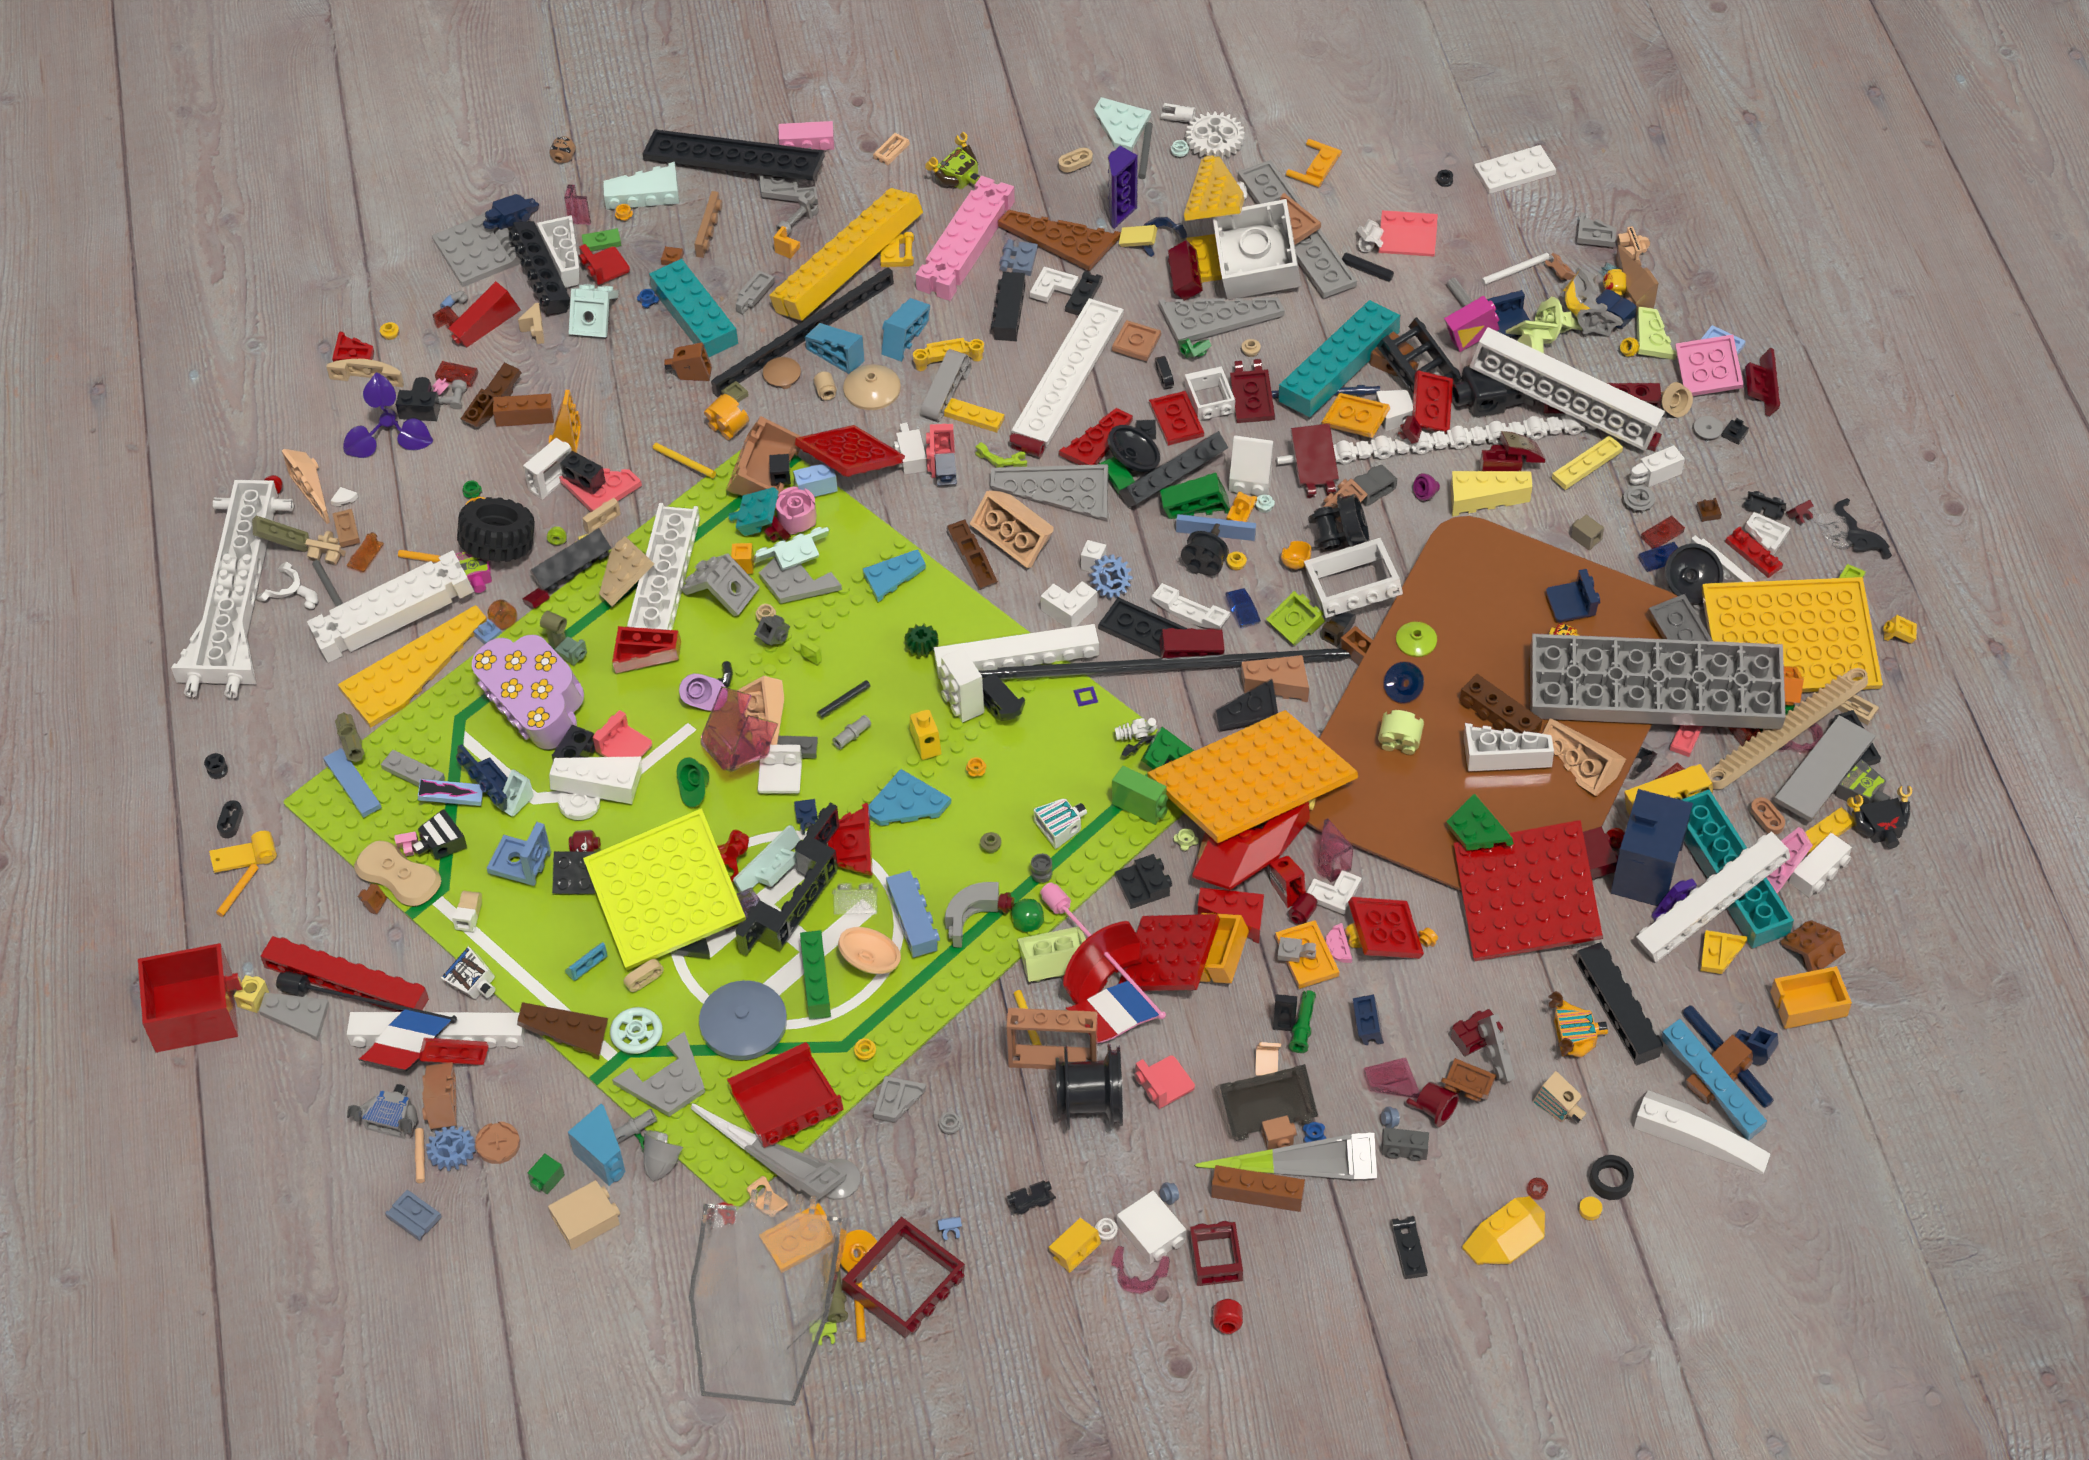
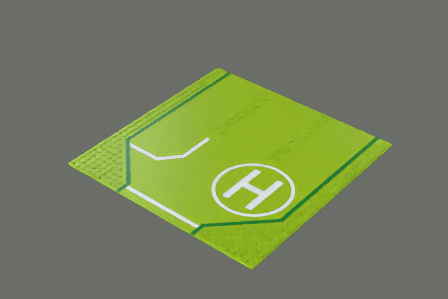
M740 451L714 470L716 471L714 478L704 477L667 506L694 509V506H697L699 510L700 521L685 579L696 571L695 567L700 561H706L713 556L718 557L727 553L731 556L732 544L752 543L755 555L756 551L761 548L767 547L769 549L775 547L776 543L784 541L780 536L773 542L765 533V530L772 526V524L762 526L761 532L744 536L736 528L737 520H729V513L740 510L743 497L742 495L726 491ZM793 455L790 460L791 484L784 485L783 488L795 487L793 471L807 468L811 465L799 456ZM838 486V491L814 497L817 514L816 524L805 531L790 534L791 537L785 542L793 540L792 538L799 534H810L815 528L822 527L823 529L828 527L829 533L827 537L814 541L819 557L804 562L801 565L813 580L831 572L841 584L842 590L779 603L759 576V572L775 558L773 556L754 563V572L748 575L759 586V589L737 616H733L708 588L688 595L682 591L672 629L678 630L681 638L679 660L615 673L612 660L618 626L627 627L639 580L611 606L599 594L609 559L608 555L600 561L597 559L592 563V566L579 573L554 592L547 601L532 609L496 637L506 638L514 643L523 636L537 635L549 644L546 629L540 627V619L546 611H550L567 619V625L564 630L565 637L568 636L576 642L580 639L585 641L587 653L582 660H579L575 665L564 660L584 690L583 702L573 712L576 716L577 727L595 734L598 729H601L612 715L621 710L626 713L628 726L652 741V746L641 757L642 773L632 804L600 798V807L592 817L584 820H573L564 816L558 807V796L562 791L550 789L549 774L553 765L552 754L556 748L542 749L536 746L530 738L525 740L519 733L518 728L514 727L508 721L507 716L497 709L496 704L486 697L484 691L477 684L480 680L472 669L474 655L362 740L365 754L362 756V760L351 762L381 804L380 809L362 817L328 767L283 801L287 809L353 868L360 853L375 841H386L396 845L394 835L416 832L420 841L418 828L438 812L445 809L463 833L467 848L440 859H434L429 851L419 856L414 851V855L405 856L403 848H399L408 860L430 866L440 874V887L428 901L417 906L405 905L399 902L384 885L374 882L370 883L377 884L387 896V899L455 960L468 946L476 952L495 975L490 983L495 987L493 994L514 1013L520 1012L521 1004L524 1002L608 1018L599 1060L593 1058L587 1052L583 1051L581 1053L574 1050V1047L568 1044H560L554 1041V1038L547 1035L541 1037L630 1117L635 1118L651 1108L658 1121L648 1125L644 1130L666 1133L668 1135L667 1143L682 1146L683 1149L678 1156V1160L724 1202L733 1204L735 1210H739L751 1199L747 1191L748 1186L761 1176H765L767 1181L770 1182L777 1174L691 1109L692 1104H696L727 1122L755 1134L731 1095L727 1079L807 1042L811 1049L812 1057L836 1095L840 1094L844 1110L776 1143L803 1153L881 1084L885 1076H890L1021 959L1018 944L1019 938L1052 932L1068 917L1066 912L1055 914L1042 900L1040 892L1046 884H1057L1071 899L1069 910L1073 913L1114 877L1115 871L1123 869L1184 814L1168 798L1166 802V807L1168 808L1166 816L1163 819L1160 818L1157 824L1154 825L1112 804V779L1122 766H1126L1148 777L1147 772L1153 770L1141 761L1150 743H1144L1136 754L1122 755L1124 748L1128 744L1134 746L1141 740H1136V737H1133V735H1131L1132 740L1129 739V736H1127L1128 740H1125V736L1123 740H1117L1115 728L1121 726V729H1123L1124 724L1125 728H1127L1126 723H1129V727H1131L1133 720L1141 719L1142 717L1087 675L1001 679L1018 699L1021 697L1025 698V705L1021 715L1014 719L999 721L984 706L983 714L963 723L958 716H954L949 701L946 702L941 693L943 686L941 680L938 679L934 653L929 652L928 657L922 654L920 658L917 653L911 655L910 650H907L905 647L904 639L908 629L914 628L915 624L922 626L925 623L926 627L932 625L933 630H936L938 633V647L1023 635L1030 632ZM775 506L774 515H775L776 518H777V512H776V506ZM656 515L627 536L645 555ZM918 549L925 562L926 569L909 581L899 584L895 591L888 592L878 602L863 575V568ZM731 583V590L736 593V585ZM760 605H771L775 609L776 615L782 617L785 620L784 622L790 626L788 636L782 644L768 645L754 634L760 623L756 618V611ZM804 639L821 648L822 661L818 665L802 656L800 643ZM1064 660V661H1057V662H1053V663H1049V664L1043 663V664H1037V665L1068 664V663H1070V662L1067 661V660ZM729 661L732 664L733 676L730 686L726 689L727 699L719 709L712 711L688 705L681 699L679 687L686 676L694 673L715 679L723 678L722 663ZM762 676L782 680L784 704L778 736L818 737L817 758H802L800 793L758 792L760 760L751 740L752 733L745 726L747 722L745 716L741 715L739 711L737 690ZM865 680L870 683L871 687L822 719L818 717L817 711ZM1093 686L1098 703L1079 707L1073 690ZM1091 691L1079 693L1081 701L1093 699ZM930 710L939 732L942 754L922 760L910 732V715ZM863 715L867 716L871 721V726L861 732L856 740L852 739L841 749L834 745L832 739L844 731L845 726L853 724ZM1156 728V730L1152 733H1149L1148 736L1155 735L1158 729ZM926 738L925 743H930V738ZM462 744L477 762L490 757L507 777H509L511 770L514 769L530 779L534 796L515 816H511L495 806L486 792L482 793L481 806L418 800L419 786L383 770L381 763L392 750H395L443 773L445 777L443 781L478 784L475 779L469 776L468 771L457 762V749ZM595 750L592 754L590 753V755H589L588 757H604V756L600 755V754L597 753L596 750ZM687 757L696 759L698 763L703 764L707 768L710 777L705 787L704 799L696 807H689L682 801L677 779V765L682 759ZM978 757L985 762L986 769L982 776L973 777L968 774L966 765L971 758ZM900 769L951 798V804L936 818H930V816L920 817L916 821L901 823V820L889 822V825L883 826L870 820L873 875L838 867V871L780 952L758 940L747 956L739 953L735 933L737 926L740 924L738 923L705 937L710 952V959L670 953L656 958L664 968L663 973L636 992H630L624 984V979L630 972L641 965L626 970L596 890L595 894H552L554 851H569V837L575 831L593 830L596 837H600L601 848L597 849V852L702 808L717 846L725 844L729 839L730 833L735 829L748 835V850L736 859L740 873L787 826H793L800 840L803 841L809 827L805 829V835H803L800 828L801 823H797L795 801L815 799L817 816L831 802L838 807V816L841 819L849 812L853 814L862 809V804L868 803L869 805ZM1060 799H1066L1072 807L1082 803L1087 810V814L1080 817L1081 830L1055 849L1034 822V809ZM536 822L545 824L551 854L550 856L546 855L544 868L535 877V886L487 872V866L503 835L527 841ZM989 832L998 834L1002 842L1000 848L993 853L986 852L980 844L981 837ZM1042 853L1047 854L1052 859V877L1045 883L1036 882L1031 874L1032 858ZM515 856L510 861L517 862L520 860V857ZM796 862L793 868L788 870L772 887L758 882L748 893L743 895L739 892L734 881L732 884L747 918L750 908L753 905L756 906L759 900L781 911L783 904L786 901H790L793 897L796 886L801 885L805 880V874L798 871ZM726 864L725 867L728 871L729 876H732L734 870L730 868L728 864ZM911 871L913 878L917 877L920 885L918 892L925 897L927 904L925 910L926 912L930 911L933 919L932 928L937 929L940 941H937V951L917 957H912L886 884V877ZM982 882H999V896L1001 893L1010 892L1011 897H1014V904L1022 899H1034L1040 903L1044 912V923L1037 930L1023 932L1014 927L1011 910L1008 913H1003L1001 910H998V912H978L971 915L964 923L962 947H953V939H949V929H946L945 913L952 898L964 888ZM463 891L482 894V904L474 932L456 930L452 920L453 913L457 910ZM461 922L463 925H468V922ZM852 927L870 928L884 934L896 944L900 951L901 959L899 965L895 970L884 974H871L855 968L845 960L839 950L838 940L843 931ZM821 930L831 1017L810 1020L800 932ZM603 942L606 947L607 957L573 981L565 973V969ZM744 980L765 984L781 997L785 1005L787 1026L780 1042L768 1053L749 1060L728 1059L712 1051L705 1043L699 1026V1015L705 1000L716 989L731 982ZM641 1007L649 1009L659 1017L662 1023V1035L658 1043L650 1050L638 1054L626 1053L618 1049L610 1037V1028L615 1017L630 1008ZM633 1016V1020L642 1021V1016ZM622 1023L619 1029L625 1031L627 1024ZM652 1023L646 1025L647 1031L654 1030ZM685 1032L705 1088V1093L669 1117L613 1084L612 1079L631 1068L642 1082L646 1081L677 1060L667 1048L666 1043ZM626 1036L622 1041L629 1044L632 1040ZM644 1037L642 1040H639L638 1042L642 1044L648 1041L647 1037ZM866 1038L875 1044L876 1053L871 1059L861 1060L856 1057L854 1046L860 1039ZM759 1185L755 1190V1195L765 1186Z

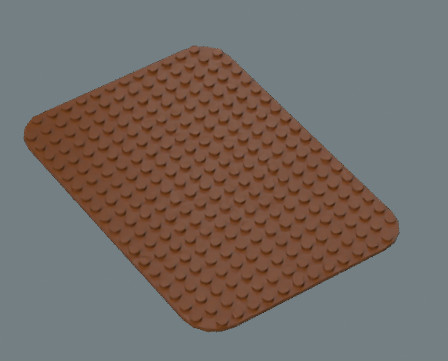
M1461 516L1453 517L1441 523L1430 535L1402 586L1403 594L1396 597L1319 738L1358 771V778L1316 797L1313 810H1309L1310 819L1307 824L1322 833L1462 891L1454 843L1459 841L1447 827L1446 821L1472 795L1476 794L1508 833L1581 820L1583 832L1601 827L1652 724L1554 719L1606 746L1626 759L1618 777L1598 796H1595L1576 782L1577 778L1564 767L1565 763L1555 754L1553 755L1552 767L1468 771L1464 746L1465 723L1473 724L1472 727L1483 728V726H1490L1492 730L1498 729L1493 723L1481 718L1476 711L1466 707L1460 701L1461 689L1476 674H1479L1530 710V644L1532 634H1549L1552 627L1556 628L1558 624L1563 623L1576 628L1577 634L1580 636L1663 639L1647 611L1650 607L1678 596L1486 519ZM1587 569L1589 576L1593 577L1595 593L1598 592L1600 596V604H1598L1596 615L1557 622L1547 598L1546 589L1552 586L1576 582L1578 571ZM1409 622L1425 623L1432 627L1437 635L1436 647L1426 656H1409L1403 653L1397 646L1396 635L1398 630ZM1391 656H1393L1397 661H1399L1395 666L1393 665ZM1392 710H1402L1415 714V719L1417 720L1423 719L1424 727L1420 745L1414 754H1405L1399 749H1394L1393 751L1382 749L1378 736L1385 712L1388 715L1391 714ZM1542 719L1540 734H1543L1549 719Z

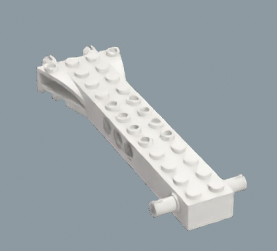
M234 480L231 498H213L214 510L228 509L204 615L201 623L189 639V646L187 649L182 650L180 660L171 667L176 683H186L184 694L188 697H191L192 692L193 697L197 696L199 683L226 684L224 695L231 698L232 693L233 698L237 697L239 684H256L247 634L268 540L253 535L252 519L257 515L273 521L274 512L293 511L294 508L293 499H277L278 494L274 481Z

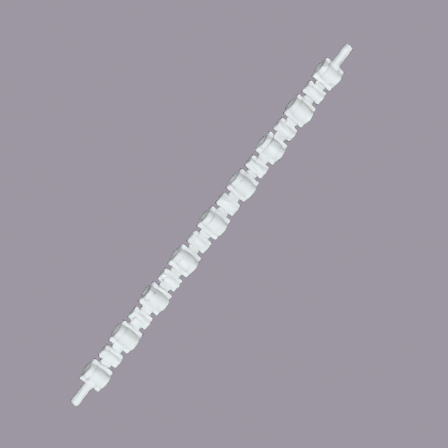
M1569 414L1561 416V420L1558 417L1546 418V422H1544L1543 418L1539 419L1537 416H1532L1524 420L1523 425L1520 422H1512L1506 427L1505 423L1493 421L1489 425H1485V430L1482 427L1476 426L1470 428V432H1468L1467 428L1455 426L1451 430H1447L1446 435L1444 431H1437L1432 433L1431 437L1429 433L1422 431L1418 443L1413 444L1408 439L1402 440L1400 437H1396L1392 441L1391 437L1378 436L1371 440V444H1368V441H1360L1356 443V446H1353V442L1349 443L1346 440H1342L1333 446L1336 462L1348 464L1352 460H1356V455L1359 458L1366 459L1371 457L1373 453L1374 457L1387 459L1391 455H1395V450H1397V453L1404 454L1409 452V449H1412V452L1425 454L1429 450H1433L1434 445L1436 449H1443L1448 444L1456 449H1464L1467 445H1471V441L1474 444H1481L1486 442V439H1488L1489 443L1493 442L1498 445L1502 444L1500 440L1501 431L1513 432L1523 436L1526 434L1528 438L1531 437L1533 440H1538L1547 435V431L1550 434L1562 433V429H1564L1565 433L1576 435L1581 431H1585V426L1592 430L1596 429V427ZM1294 455L1277 457L1278 465L1295 463Z

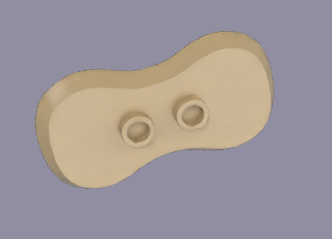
M375 841L368 845L357 857L354 864L355 872L361 879L384 885L399 902L409 906L421 905L428 901L437 892L441 884V877L437 870L408 860L396 845L386 841Z

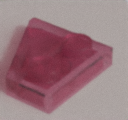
M1406 1057L1364 1068V1075L1370 1091L1418 1098L1420 1092Z

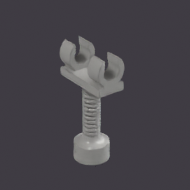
M809 190L805 191L802 197L798 198L800 205L798 211L786 222L781 221L776 225L777 230L779 231L782 226L786 227L788 236L792 231L791 226L803 215L812 219L813 215H816L819 211L817 205L814 209H811L814 206V194L807 198L811 194Z

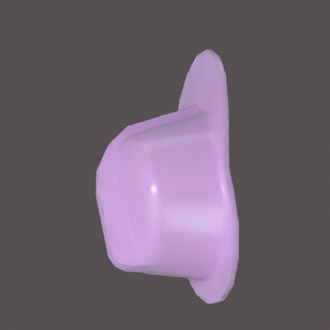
M693 673L686 676L679 687L680 697L685 703L704 710L712 711L719 709L727 699V691L723 683L702 674Z

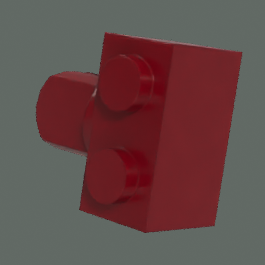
M1492 445L1490 450H1482L1479 471H1521L1523 464L1522 456L1507 454L1503 445Z

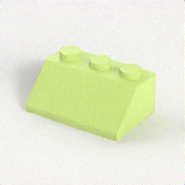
M1073 927L1019 938V949L1028 981L1038 982L1045 978L1064 976L1072 955L1086 940L1083 931L1079 927Z

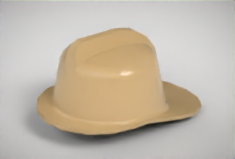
M1674 382L1661 392L1662 407L1666 412L1677 418L1688 413L1693 403V396L1688 388L1679 382Z

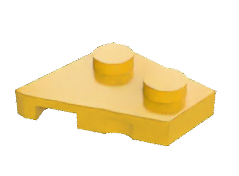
M1705 930L1700 971L1723 974L1745 946L1747 937Z

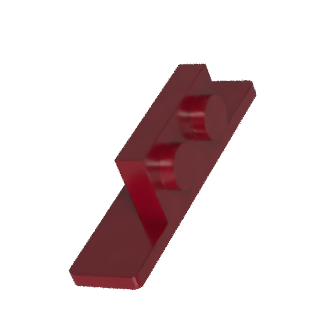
M1769 348L1760 357V366L1751 362L1745 366L1748 396L1764 401L1765 415L1769 417L1780 407L1776 358L1773 348Z

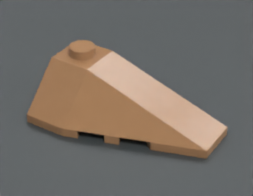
M1619 245L1616 262L1618 269L1626 274L1624 298L1633 302L1637 309L1638 307L1654 309L1658 281L1647 267L1642 268L1641 262L1639 260L1634 261L1632 254L1622 245Z

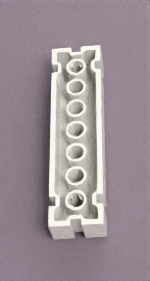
M452 550L440 556V561L435 564L430 561L329 610L330 615L324 618L321 614L308 620L307 623L327 662L329 663L343 656L341 652L347 649L352 652L452 603L451 598L457 595L459 598L473 593L474 590L454 551Z

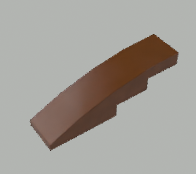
M966 520L947 525L946 529L978 589L980 590L998 583L983 548H980Z

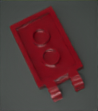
M1253 359V371H1243L1242 361H1234L1235 372L1230 373V381L1235 398L1236 424L1275 420L1268 369L1262 370L1261 359Z
M1330 423L1291 428L1299 486L1305 485L1307 498H1314L1315 494H1317L1315 485L1325 484L1327 496L1330 493L1334 495V492H1336L1334 482L1339 480Z

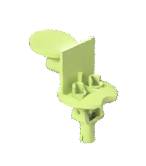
M1551 296L1548 300L1540 303L1535 321L1525 320L1506 330V333L1522 335L1518 342L1544 353L1543 344H1551L1556 340L1559 333H1564L1570 329L1582 331V327L1578 323L1577 318L1572 317L1571 312L1563 313L1559 300Z

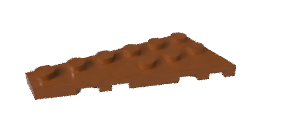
M1008 210L998 220L999 227L1027 241L1038 244V246L1088 271L1120 239L1121 232L1118 231L1110 233L1105 232L1103 228L1095 230L1087 228L1083 224L1063 220L1055 222L1048 220V217L1042 216L1040 219L1031 217L1028 213Z

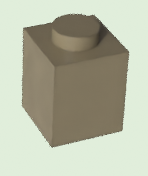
M1586 514L1573 523L1571 538L1587 550H1591L1602 540L1604 527Z

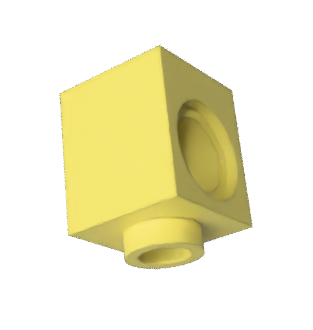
M245 975L242 980L243 990L235 992V1001L239 1008L258 1013L264 994L269 993V990L262 978Z

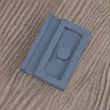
M408 1189L396 1200L392 1208L385 1212L388 1219L419 1241L442 1218L440 1212Z

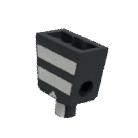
M445 809L438 812L418 828L421 840L412 845L417 856L429 851L434 859H440L467 848L463 833Z

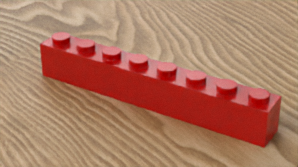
M272 936L260 955L264 968L279 973L290 971L307 975L311 984L325 989L423 1010L429 1000L426 988L419 983L413 984L401 977L386 975L381 970L374 971L363 964L348 962L343 957L336 958L325 951H316L304 944L292 943L284 937ZM372 1004V1005L381 1007V1008H383V1009H386V1010H389V1011H392V1012H402V1011H403V1010L394 1009V1008H390V1007H385V1006H381V1005H377V1004Z

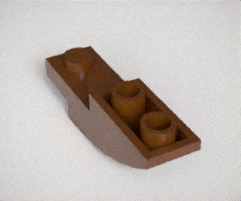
M504 362L485 390L480 389L460 419L476 428L488 421L494 415L493 397L512 395V387L522 374L520 369Z

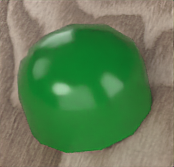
M1022 899L1013 905L1011 915L1016 929L1023 932H1032L1039 929L1044 923L1043 908L1036 900Z

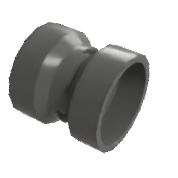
M1043 853L1035 855L1031 860L1032 878L1036 882L1045 883L1052 877V859Z

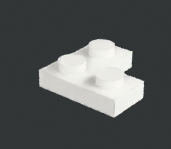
M1044 267L1030 291V298L1048 302L1054 290L1072 295L1079 282V277Z
M1342 870L1334 886L1313 879L1307 893L1312 894L1317 899L1318 905L1345 914L1349 907L1348 901L1351 897H1354L1362 878Z

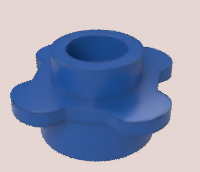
M644 289L637 296V300L642 303L643 307L647 308L653 303H657L659 297L655 296L652 289Z
M1318 1122L1305 1124L1303 1127L1306 1135L1304 1138L1305 1143L1326 1139L1324 1135L1325 1126Z

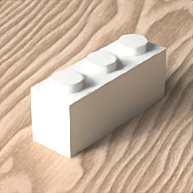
M1830 833L1797 866L1790 876L1789 883L1808 897L1814 892L1819 893L1824 887L1825 882L1828 879L1832 880L1837 874L1838 869L1841 866L1845 867L1849 863L1852 847L1833 833Z

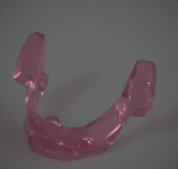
M1817 723L1809 727L1815 735V741L1812 744L1805 743L1800 745L1790 740L1779 750H1786L1788 748L1799 751L1812 750L1823 737L1822 728Z
M1118 1246L1116 1248L1112 1265L1117 1267V1281L1125 1290L1145 1293L1155 1288L1160 1277H1167L1170 1259L1167 1256L1162 1257L1158 1269L1151 1278L1141 1281L1137 1276L1133 1278L1127 1277L1123 1270L1124 1247Z

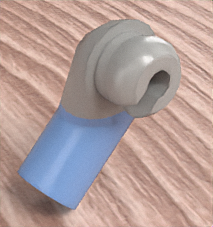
M464 291L455 292L449 295L440 304V307L447 311L457 300L463 304L468 299V296L464 294Z

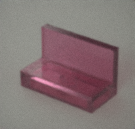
M568 184L564 196L567 215H572L573 224L591 225L587 196H577L575 185Z

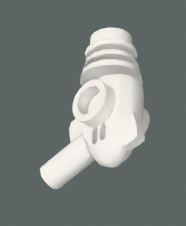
M1144 718L1132 721L1131 727H1129V723H1126L1127 728H1125V724L1123 729H1121V726L1115 728L1117 740H1123L1124 736L1125 740H1128L1127 736L1132 740L1131 735L1136 737V740H1141L1156 730V720L1150 718L1145 722Z

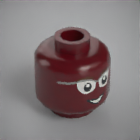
M593 830L575 831L569 837V851L597 852V849L601 848L600 837H596Z

